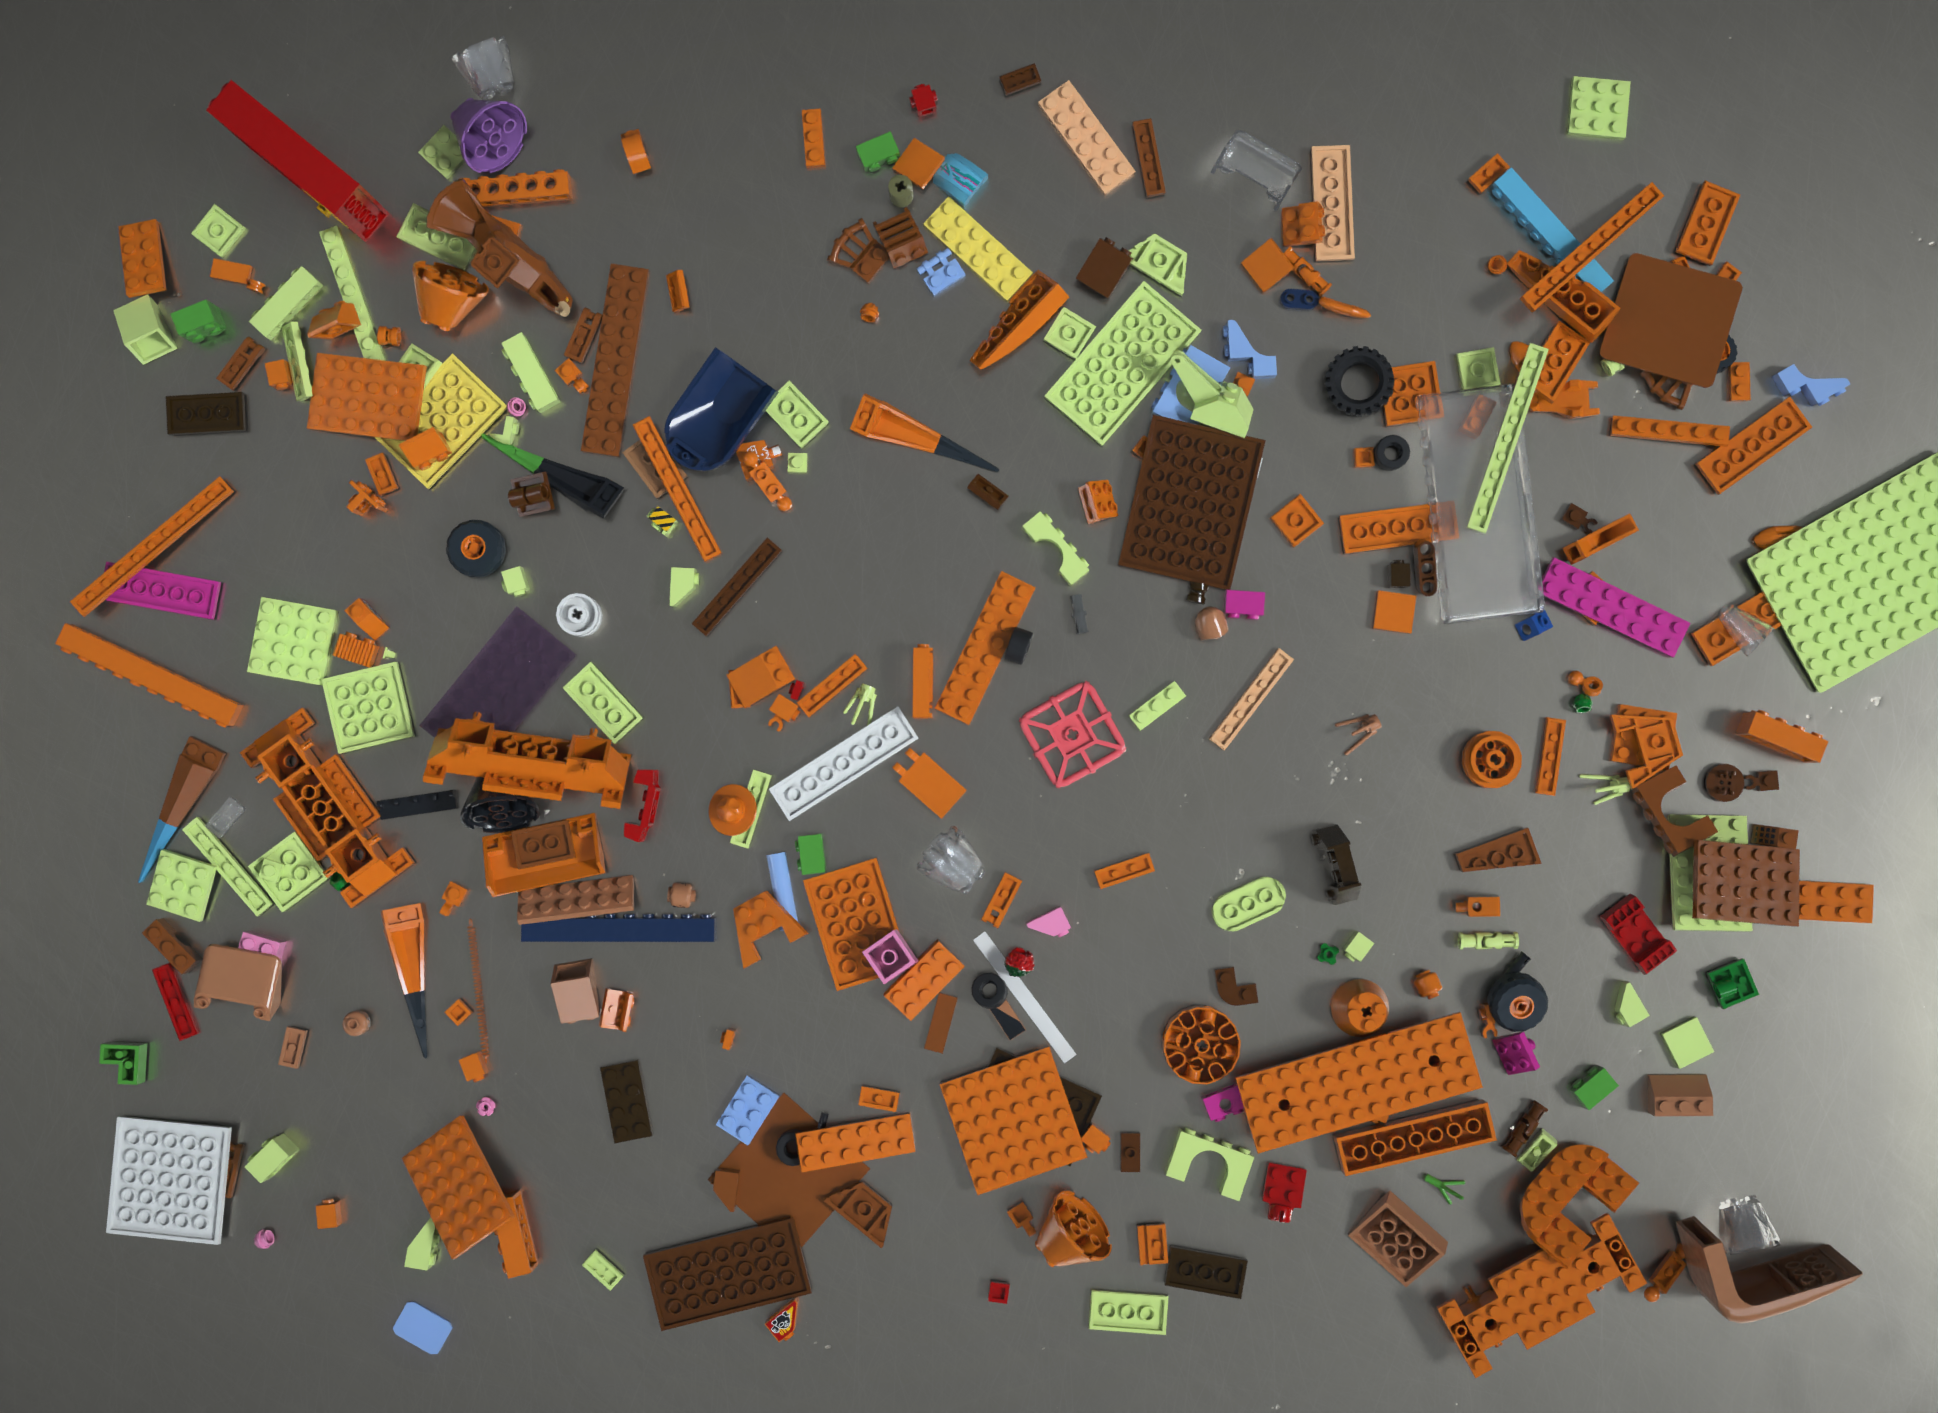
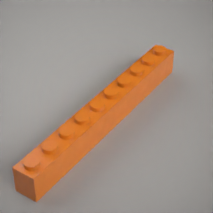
M65 623L55 644L61 646V651L68 654L76 653L78 654V659L89 662V660L95 662V667L105 671L109 669L113 671L112 675L121 679L126 677L130 679L129 683L140 687L143 685L147 687L146 691L157 695L160 693L164 695L163 699L171 703L177 701L182 704V708L188 711L194 709L199 712L198 715L208 720L211 717L216 720L215 723L225 728L227 726H234L244 706L73 624Z

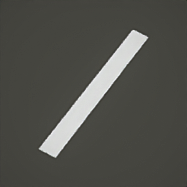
M983 932L973 940L1001 979L1005 981L1007 987L1062 1061L1066 1063L1077 1055L1022 980L1017 976L1009 975L1004 965L1005 957L987 933Z

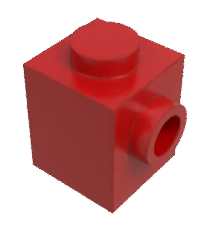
M920 84L915 86L911 90L912 96L909 97L911 107L916 108L918 117L936 112L935 101H938L935 90H931L930 85Z

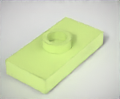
M596 1249L582 1264L610 1291L624 1276Z

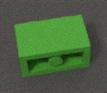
M891 131L856 146V152L865 172L869 170L874 172L885 163L888 165L895 163L900 157L899 149Z
M822 834L798 836V840L795 841L796 852H800V859L797 860L798 871H802V875L826 872Z
M1601 1066L1592 1067L1587 1072L1588 1075L1583 1079L1576 1080L1570 1089L1572 1094L1587 1110L1592 1109L1619 1086L1606 1069Z

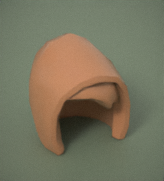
M1209 606L1203 608L1197 614L1195 628L1201 641L1218 639L1229 631L1225 615L1220 609Z

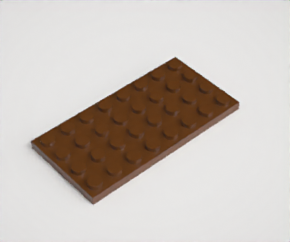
M794 1217L643 1255L661 1331L812 1293Z

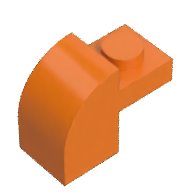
M639 129L629 130L621 134L622 145L632 173L635 174L651 169Z

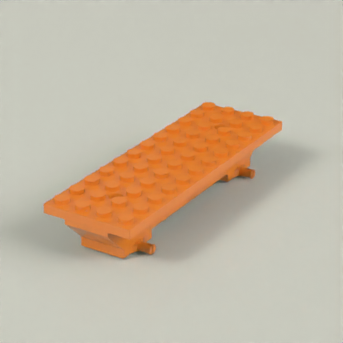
M1461 1012L1235 1077L1258 1154L1483 1088Z

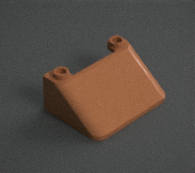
M218 944L208 945L204 952L197 982L194 1007L200 1009L207 1008L211 1003V998L254 1006L253 1014L256 1018L270 1021L281 1004V960L272 954Z

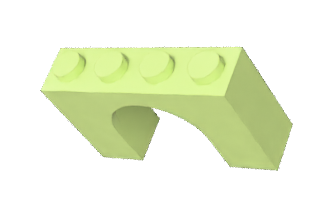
M1185 1127V1130L1179 1128L1164 1173L1166 1176L1184 1182L1193 1158L1203 1151H1215L1221 1154L1226 1162V1172L1219 1192L1223 1196L1240 1201L1254 1156L1250 1153L1251 1150L1240 1147L1236 1149L1232 1147V1143L1222 1140L1219 1143L1214 1141V1137L1203 1134L1202 1137L1197 1135L1193 1129Z

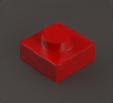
M796 680V683L791 684L789 689L791 699L799 701L805 685L804 682Z
M991 1280L988 1301L1007 1304L1010 1283Z

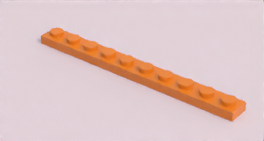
M1651 182L1519 299L1533 313L1664 197L1662 192Z
M219 476L73 598L70 603L83 617L87 616L234 491Z

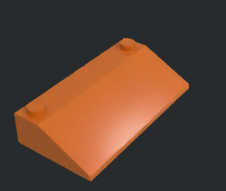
M595 813L559 820H569L576 858L519 870L511 831L482 837L486 887L491 896L497 897L606 873Z

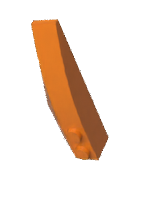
M1521 250L1507 262L1508 268L1529 289L1554 268V266L1544 264L1542 260ZM1575 276L1544 302L1562 320L1591 343L1607 328L1621 309L1592 284L1586 281L1582 282L1576 279Z
M1037 270L1010 299L1009 308L1006 312L1002 311L999 316L1001 320L996 327L992 326L988 339L981 342L969 361L982 370L1015 350L1039 330L1069 298L1067 293L1057 282L1040 270Z

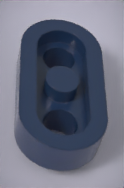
M1286 289L1280 296V304L1286 309L1313 310L1319 300L1318 295L1312 290ZM1287 296H1293V301H1289ZM1306 297H1311L1312 302H1307Z

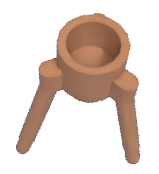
M1366 714L1359 718L1335 724L1338 727L1364 721L1361 723L1362 727L1352 732L1351 735L1354 736L1363 731L1368 733L1344 753L1345 755L1354 751L1369 737L1376 734L1378 729L1382 728L1380 720L1375 714L1372 716Z

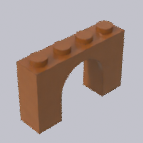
M1677 766L1664 771L1632 790L1634 800L1642 806L1644 816L1652 822L1654 832L1658 837L1662 838L1666 851L1672 854L1673 857L1693 847L1694 840H1706L1718 832L1708 815L1687 826L1674 825L1664 817L1661 810V802L1664 795L1687 782Z

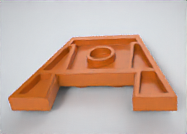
M1610 715L1615 733L1634 729L1644 766L1625 770L1630 789H1634L1683 756L1673 718Z
M768 891L760 893L733 909L743 969L761 960L753 942L782 927L790 943L809 934Z

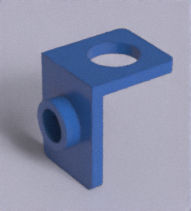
M1545 610L1515 624L1523 641L1553 627ZM1524 624H1527L1531 628L1530 634L1524 633Z

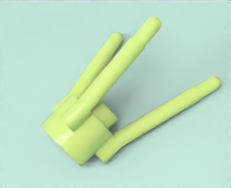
M863 683L860 688L857 687L855 694L843 711L846 714L857 697L860 699L851 721L852 725L855 724L864 701L869 702V700L870 707L867 726L871 724L874 702L877 696L874 694L875 688Z
M1579 775L1580 778L1613 780L1610 782V786L1595 790L1596 793L1610 790L1613 792V794L1594 801L1595 805L1617 796H1623V793L1630 790L1627 777L1620 778L1619 775Z

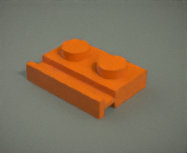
M1165 1223L1137 1225L1140 1265L1168 1263Z

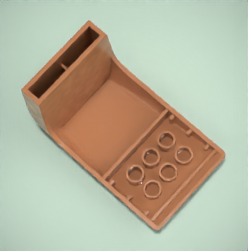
M1695 1216L1676 1221L1692 1281L1702 1296L1722 1316L1732 1322L1740 1324L1750 1323L1805 1306L1853 1283L1863 1274L1861 1270L1829 1244H1823L1731 1272L1722 1241Z

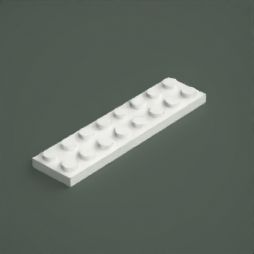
M897 706L772 786L769 790L787 819L791 821L919 738Z

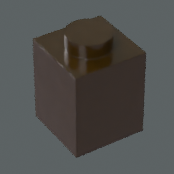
M1393 560V564L1387 565L1388 588H1408L1411 586L1410 563H1404V560Z

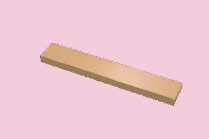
M1278 648L1209 740L1225 751L1294 659Z

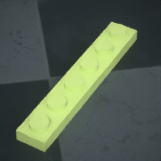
M196 817L182 829L209 862L217 866L216 870L257 917L274 904L200 817Z

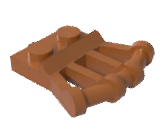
M862 218L854 225L843 229L842 235L833 241L834 246L831 255H828L827 261L849 268L867 284L870 283L889 260L885 247L872 237ZM862 229L869 243L867 245L864 244L853 233ZM848 238L862 249L859 255L844 244ZM840 249L853 258L854 261L851 263L838 259Z
M1644 371L1640 373L1641 377L1645 378L1650 392L1657 394L1660 397V401L1677 406V409L1683 410L1693 384L1676 380L1668 391L1665 392L1661 386L1668 377L1662 376L1656 383L1651 372ZM1681 383L1685 385L1680 399L1671 396Z

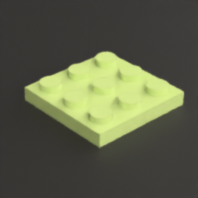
M1574 76L1571 83L1567 135L1624 140L1627 130L1631 81Z
M296 831L248 866L281 912L288 910L329 879L325 877L326 874H323L325 869L319 861L317 862ZM264 858L285 864L279 883L258 877Z
M162 849L146 905L198 922L203 921L217 866Z

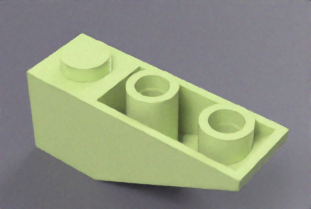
M432 1218L427 1221L408 1246L404 1267L427 1271L432 1265H435L437 1254H434L435 1246L439 1244L440 1235L437 1234L438 1231Z

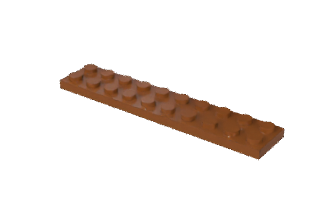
M611 264L581 446L582 452L620 458L649 269Z

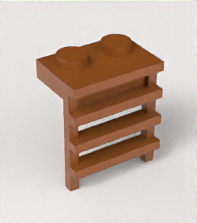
M907 207L904 208L905 212L879 224L876 221L873 222L893 268L902 266L928 253L923 236Z

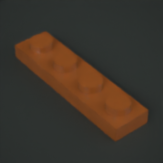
M1152 119L1134 121L1132 126L1146 198L1164 195L1166 191Z

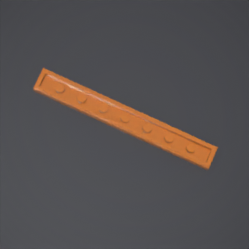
M648 416L633 424L638 437L704 562L719 555L721 551L652 419Z

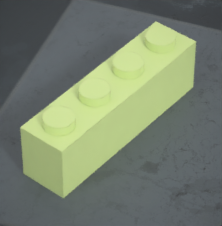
M301 266L292 272L291 278L287 282H283L273 296L266 299L265 305L260 310L258 309L252 314L249 322L266 338L272 340L282 330L281 327L286 325L323 285L308 270Z
M521 332L502 342L504 347L502 353L507 360H511L513 364L510 366L515 376L519 375L522 381L519 384L524 393L528 392L531 398L528 401L533 410L537 409L542 413L559 404L560 400L526 336Z

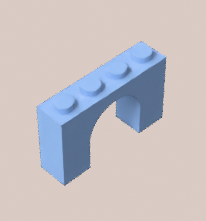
M1190 345L1188 350L1186 348L1183 350L1193 362L1216 382H1223L1230 370L1229 366ZM1173 367L1169 374L1173 377L1169 383L1165 381L1160 390L1163 392L1161 398H1156L1151 406L1154 409L1152 415L1198 425V421L1190 419L1192 411L1183 407L1177 399L1176 387L1181 379Z

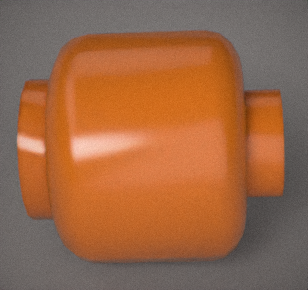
M1427 970L1416 975L1414 985L1420 997H1427L1430 1000L1439 996L1438 992L1442 989V984L1435 972Z

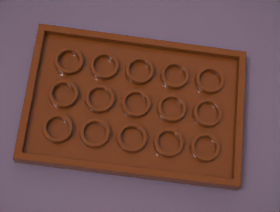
M1694 840L1692 918L1799 927L1800 849Z

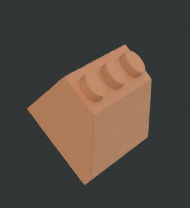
M1648 1074V1113L1653 1116H1713V1095L1707 1075Z

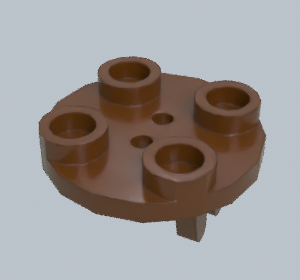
M1718 764L1710 768L1705 780L1707 794L1721 802L1733 801L1738 798L1743 792L1745 785L1741 771L1730 764Z

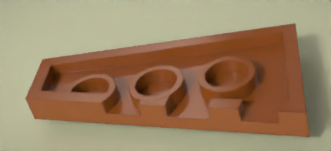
M1529 828L1518 830L1455 853L1461 872L1542 864Z

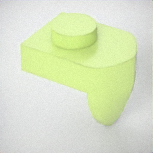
M506 416L503 435L489 433V436L503 444L512 445L515 434H518L519 431L517 419Z

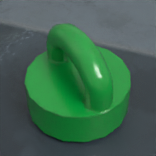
M338 872L331 876L329 882L337 891H343L350 885Z

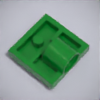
M1743 958L1707 972L1721 1009H1726L1759 995Z

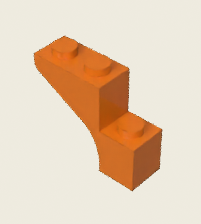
M1628 514L1570 543L1562 549L1572 565L1639 531L1631 514Z

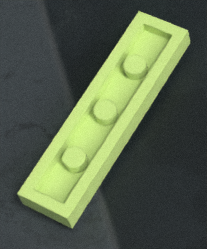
M290 322L281 328L296 401H304L313 396L312 385L310 384L309 369L305 360V349L302 346L301 330L299 329L298 322Z
M753 770L747 789L752 793L756 801V817L751 827L740 835L732 836L730 843L749 849L772 775Z

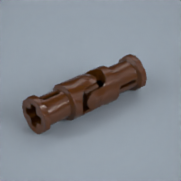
M1534 1100L1532 1107L1527 1114L1523 1115L1516 1128L1512 1131L1511 1138L1502 1148L1514 1157H1517V1152L1523 1144L1527 1143L1540 1124L1539 1120L1548 1109Z

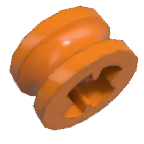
M249 279L250 284L246 288L263 294L262 288L266 285Z

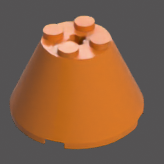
M416 261L413 264L412 272L418 311L421 316L420 321L425 324L432 323L438 325L444 331H450L488 294V286L485 283L481 285L477 282L478 278L464 270L439 262L429 265L426 264V261Z
M1062 1191L1056 1195L1035 1241L1036 1248L1042 1252L1048 1265L1051 1267L1101 1261L1111 1253L1112 1244L1108 1242L1110 1234L1102 1217L1086 1199L1082 1198L1080 1200L1074 1196L1075 1192Z

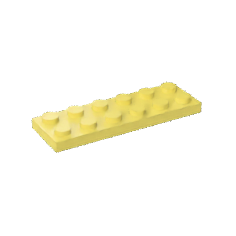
M949 196L923 223V226L949 248L951 252L1006 302L1033 275L1030 269Z

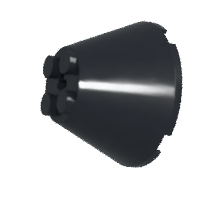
M476 777L460 813L462 824L469 829L474 830V827L483 829V832L503 833L529 826L528 822L533 819L536 821L539 818V807L532 797L482 790L484 778Z

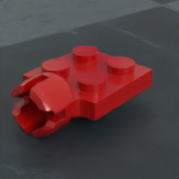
M1268 1162L1262 1201L1269 1204L1268 1219L1289 1223L1293 1209L1301 1208L1307 1173L1306 1169Z

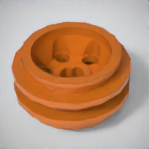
M1485 731L1476 734L1466 743L1462 752L1461 764L1465 775L1474 784L1483 788H1500L1508 785L1517 777L1521 768L1522 755L1518 744L1510 736L1499 731ZM1488 742L1493 743L1492 749L1487 747ZM1502 747L1504 748L1506 754H1503L1500 751ZM1478 750L1482 752V756L1480 758L1476 757V753ZM1492 755L1497 757L1496 764L1490 761ZM1505 761H1506V762H1507V766H1506V768L1504 769V768H1503V765L1505 764ZM1479 765L1484 766L1483 772L1478 770ZM1493 770L1497 771L1498 775L1495 778L1491 776V772Z

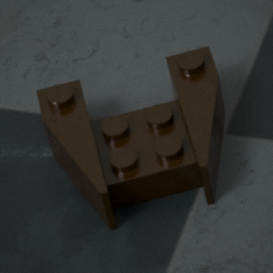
M1338 824L1314 829L1311 835L1312 843L1314 846L1317 845V849L1329 850V852H1326L1328 862L1333 865L1334 870L1331 871L1333 881L1337 882L1328 885V890L1326 891L1328 901H1332L1333 905L1357 900L1362 885L1356 873L1349 846L1350 841Z

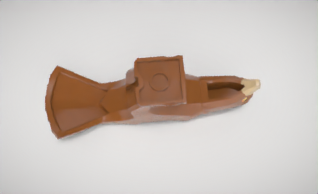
M463 178L455 180L437 195L427 216V228L466 238L476 248L471 266L497 289L506 280L514 287L528 293L545 308L558 316L567 317L569 315L573 299L555 273L550 270L545 258L530 249L510 227L489 214Z

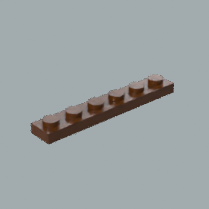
M767 537L692 622V625L707 637L782 550Z

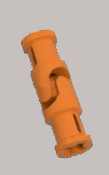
M1290 246L1284 254L1295 268L1292 271L1298 277L1305 280L1308 286H1312L1319 293V296L1322 297L1333 284L1326 282L1320 276L1321 273L1314 270L1312 265L1303 257L1300 258ZM1305 264L1306 266L1299 272L1300 265Z

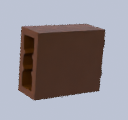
M1105 237V239L1099 238L1076 279L1103 296L1110 298L1134 258L1130 256L1132 252L1124 247L1120 250L1114 246L1116 242Z

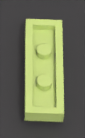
M1174 681L1131 713L1129 717L1141 731L1186 697V695Z

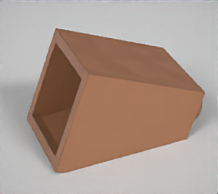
M592 958L554 965L551 987L561 1024H571L585 1019L593 1020L599 1017L601 1007Z

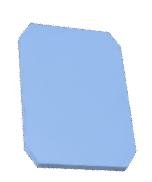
M416 1302L406 1303L393 1326L396 1335L429 1354L439 1353L453 1328L450 1321Z

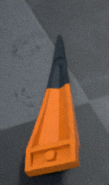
M868 394L863 395L851 424V430L866 437L935 453L995 472L999 471V468L884 400L881 401Z
M421 903L382 910L381 916L389 950L423 1057L426 1059L424 919Z

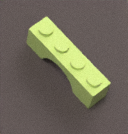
M1040 511L1025 523L1022 528L1034 543L1049 541L1060 549L1063 561L1059 573L1072 586L1089 572L1087 568L1089 564L1083 557L1079 558L1075 554L1077 550L1072 543L1069 542L1067 544L1063 539L1065 535L1059 528L1055 529L1051 525L1052 519L1046 513L1042 514Z

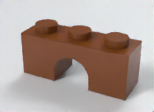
M164 918L154 920L142 934L181 974L190 973L203 958L191 946L184 945L176 938L174 934L177 931Z

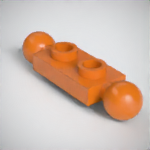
M747 451L743 455V462L745 465L752 467L748 471L751 477L771 503L777 500L778 509L788 511L792 506V501L789 497L783 496L787 492L764 460L758 463L757 454L753 451Z
M1681 1243L1676 1246L1675 1252H1668L1650 1277L1649 1281L1653 1286L1647 1287L1644 1291V1297L1647 1301L1656 1302L1660 1298V1293L1666 1294L1687 1264L1682 1260L1685 1259V1254Z

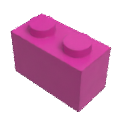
M1226 590L1223 613L1228 614V618H1239L1240 615L1247 616V619L1259 620V617L1264 615L1265 592Z

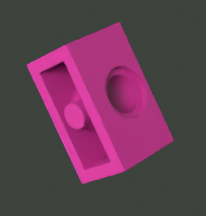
M1237 1083L1201 1096L1211 1121L1215 1120V1122L1224 1120L1226 1118L1225 1115L1230 1113L1236 1115L1244 1111ZM1228 1099L1230 1101L1229 1106L1221 1108V1100Z

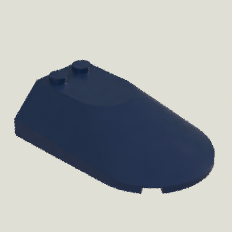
M715 347L667 417L664 433L669 453L679 464L696 471H708L722 466L734 455L779 392Z

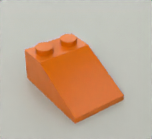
M777 646L758 655L726 675L744 708L751 706L795 681Z

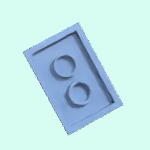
M747 1075L716 1125L744 1144L749 1145L780 1095Z

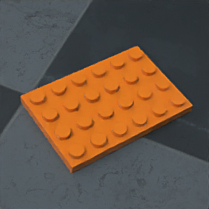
M317 353L312 385L313 396L310 400L307 429L406 441L418 435L427 366Z
M877 858L803 880L836 990L839 991L878 979V975L862 952L893 930L897 929L899 931Z
M458 1116L402 1157L451 1259L458 1258L515 1217L464 1116Z

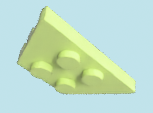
M1157 234L1151 235L1145 241L1138 243L1129 250L1132 252L1130 256L1134 258L1130 264L1131 266L1180 296L1183 295L1187 262L1186 252Z

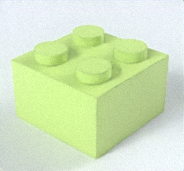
M284 1133L279 1136L274 1135L261 1145L263 1149L254 1152L247 1159L249 1163L245 1168L260 1183H263L272 1178L300 1149Z

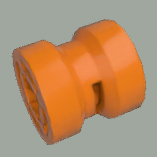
M379 326L377 334L378 344L400 346V327H392L390 329L386 326Z

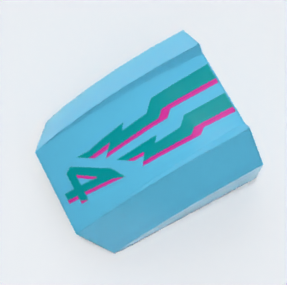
M957 153L947 154L944 162L933 175V183L964 208L975 192L988 179L986 172Z

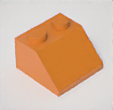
M339 301L334 303L332 308L320 310L318 315L312 317L307 333L308 338L332 340L360 326L361 323L354 304Z
M434 427L398 444L413 468L421 471L430 468L431 464L436 461L442 462L446 460L448 455L452 453L442 432Z

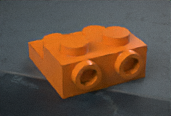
M1318 201L1282 208L1283 246L1290 247L1323 243L1322 237L1325 236V227L1322 225L1324 207Z

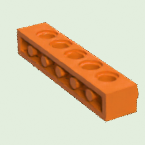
M563 169L554 170L553 173L536 171L531 175L517 173L515 176L509 177L508 175L501 174L497 175L496 178H489L488 176H480L475 180L463 178L472 190L479 188L476 196L483 207L572 199L571 177ZM554 181L555 185L553 188H546L548 182ZM536 183V187L533 190L527 189L529 184ZM511 185H517L514 192H509ZM494 186H497V192L491 194L490 189Z

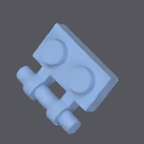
M949 248L938 251L936 256L928 261H923L922 265L916 268L920 275L925 271L928 273L929 276L924 278L923 281L933 296L966 276L956 259L950 262L947 261L946 258L952 254ZM941 262L943 267L934 272L932 267Z

